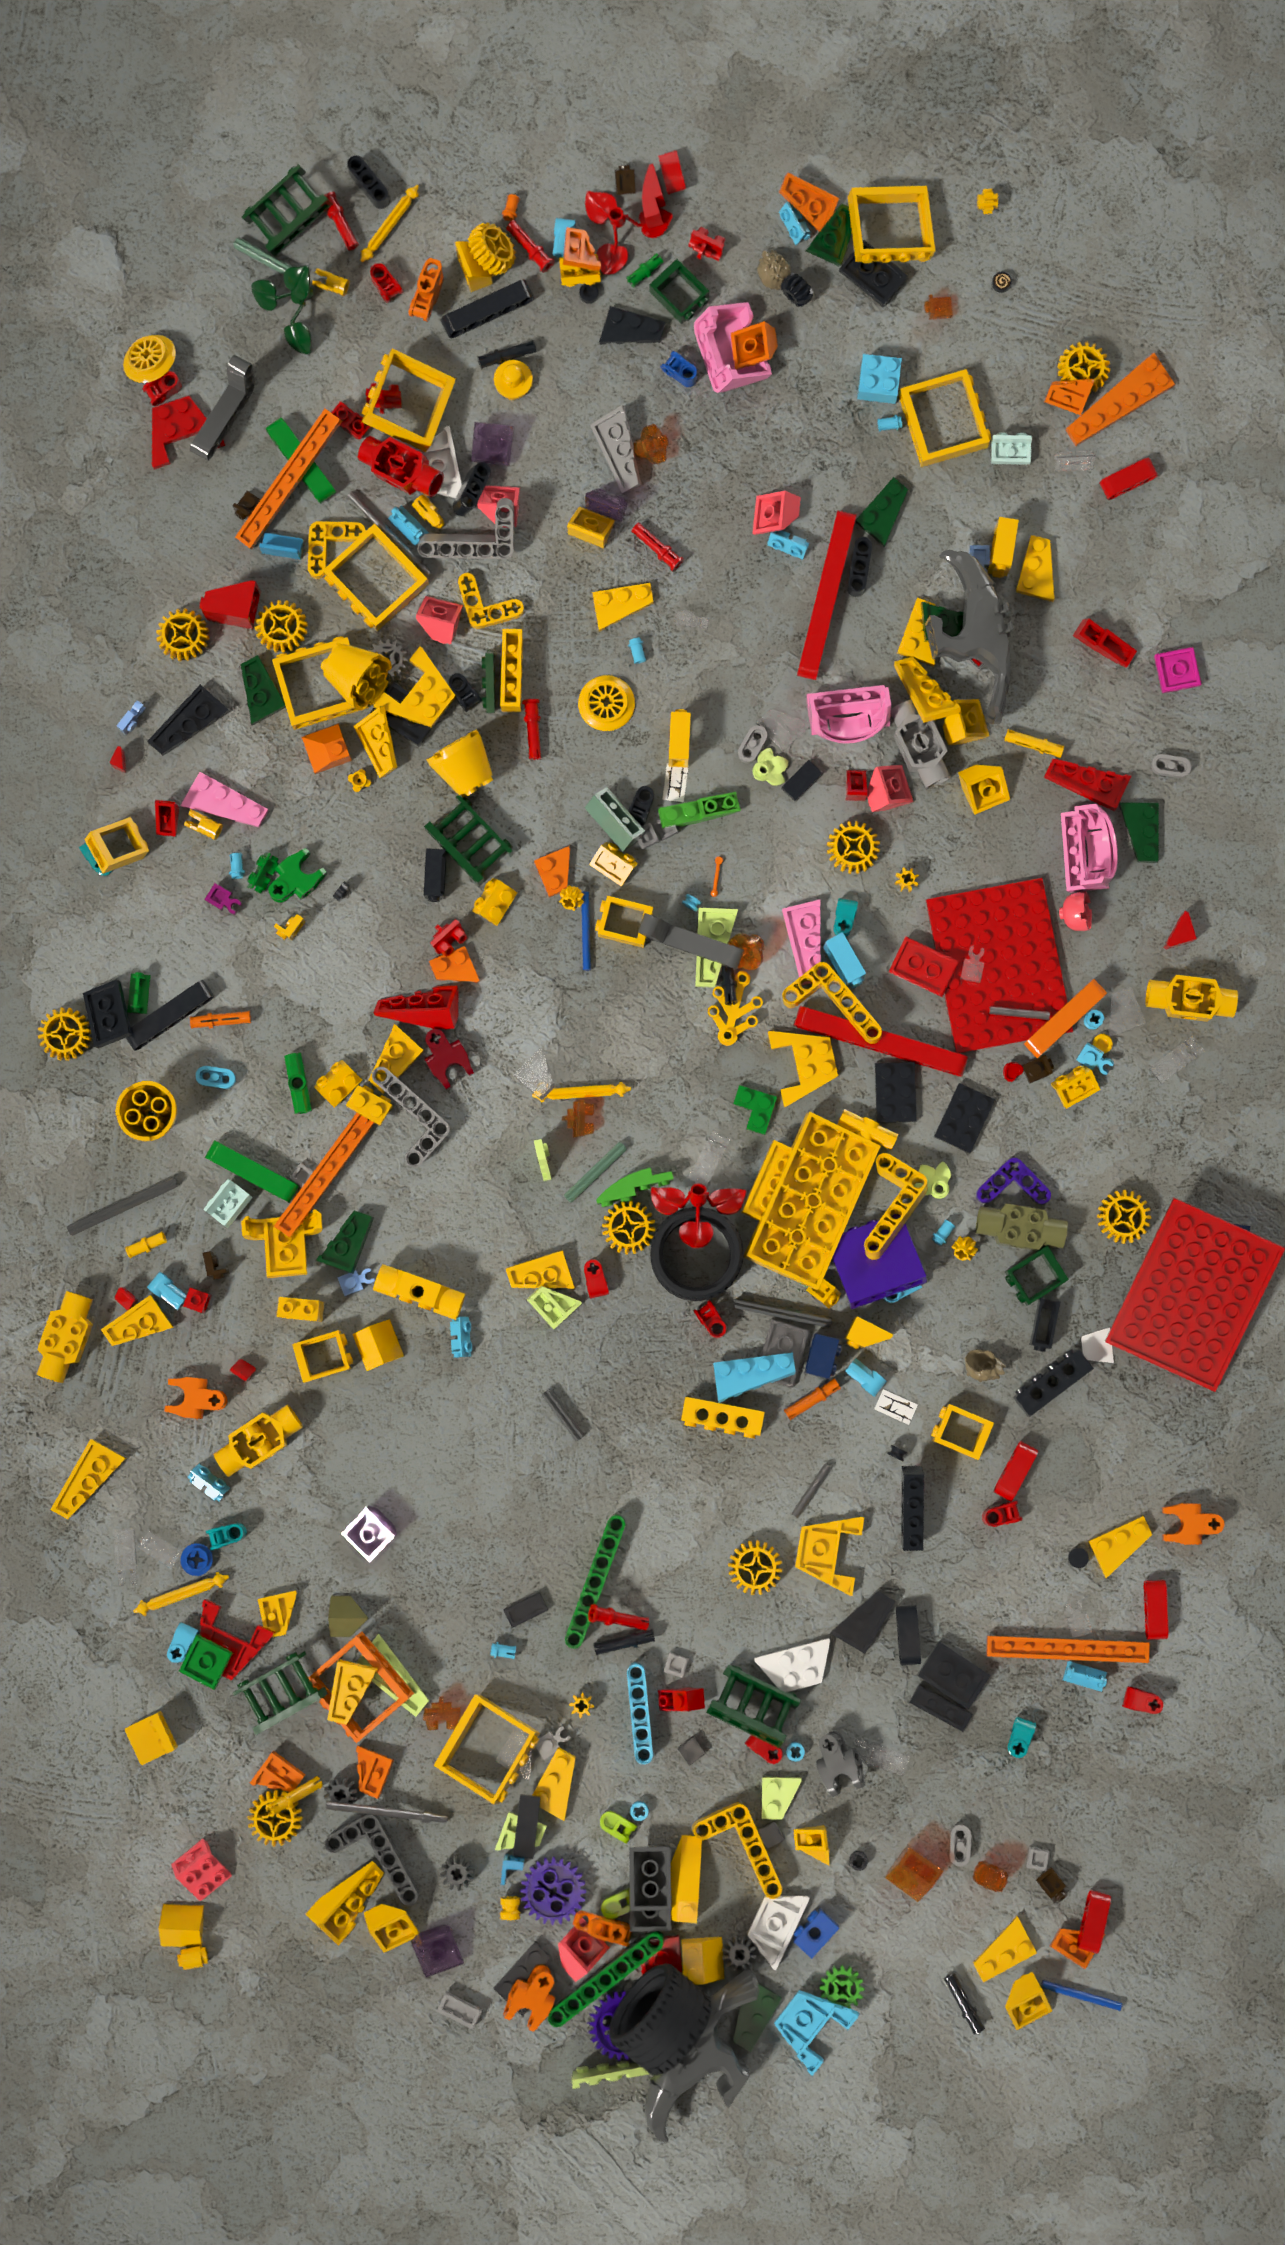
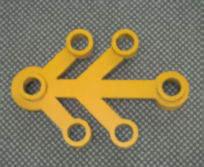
M740 971L735 975V981H737V1004L733 1005L732 1002L731 1006L725 1005L724 989L720 986L715 987L712 992L713 997L718 999L728 1016L727 1025H725L719 1015V1008L715 1005L708 1008L707 1013L709 1017L713 1018L719 1028L718 1040L725 1046L733 1045L737 1040L738 1034L748 1028L756 1027L758 1023L757 1017L751 1015L747 1017L746 1022L734 1027L736 1019L753 1009L761 1008L763 1000L755 996L751 1002L739 1008L744 987H747L750 983V975L745 971ZM741 975L746 977L745 982L739 981ZM717 989L722 991L721 996L715 995ZM755 999L761 1002L759 1006L753 1004ZM712 1008L717 1010L716 1015L710 1014ZM750 1018L755 1019L756 1023L754 1025L748 1023ZM726 1032L731 1034L732 1037L730 1039L724 1038Z

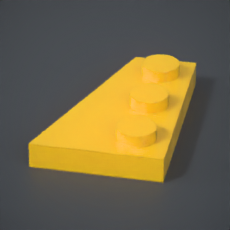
M394 1024L374 1069L385 1067L399 1078L424 1050ZM378 1070L375 1074V1078L378 1081H384L387 1076L383 1070ZM371 1073L368 1081L384 1095L385 1091L372 1080Z

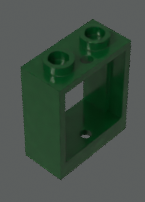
M678 259L649 284V292L681 324L685 320L689 321L695 315V311L699 307L703 308L709 301V290ZM678 275L700 295L682 313L661 293Z
M1048 1246L1043 1247L1005 1271L1007 1275L1005 1280L1010 1287H1015L1018 1292L1015 1294L1021 1304L1025 1303L1026 1306L1069 1280ZM1039 1256H1042L1057 1281L1029 1298L1013 1273Z

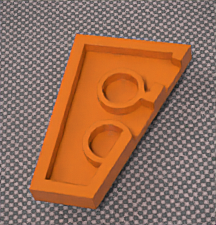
M790 173L785 175L779 193L818 231L822 229L831 217L839 200L838 197Z

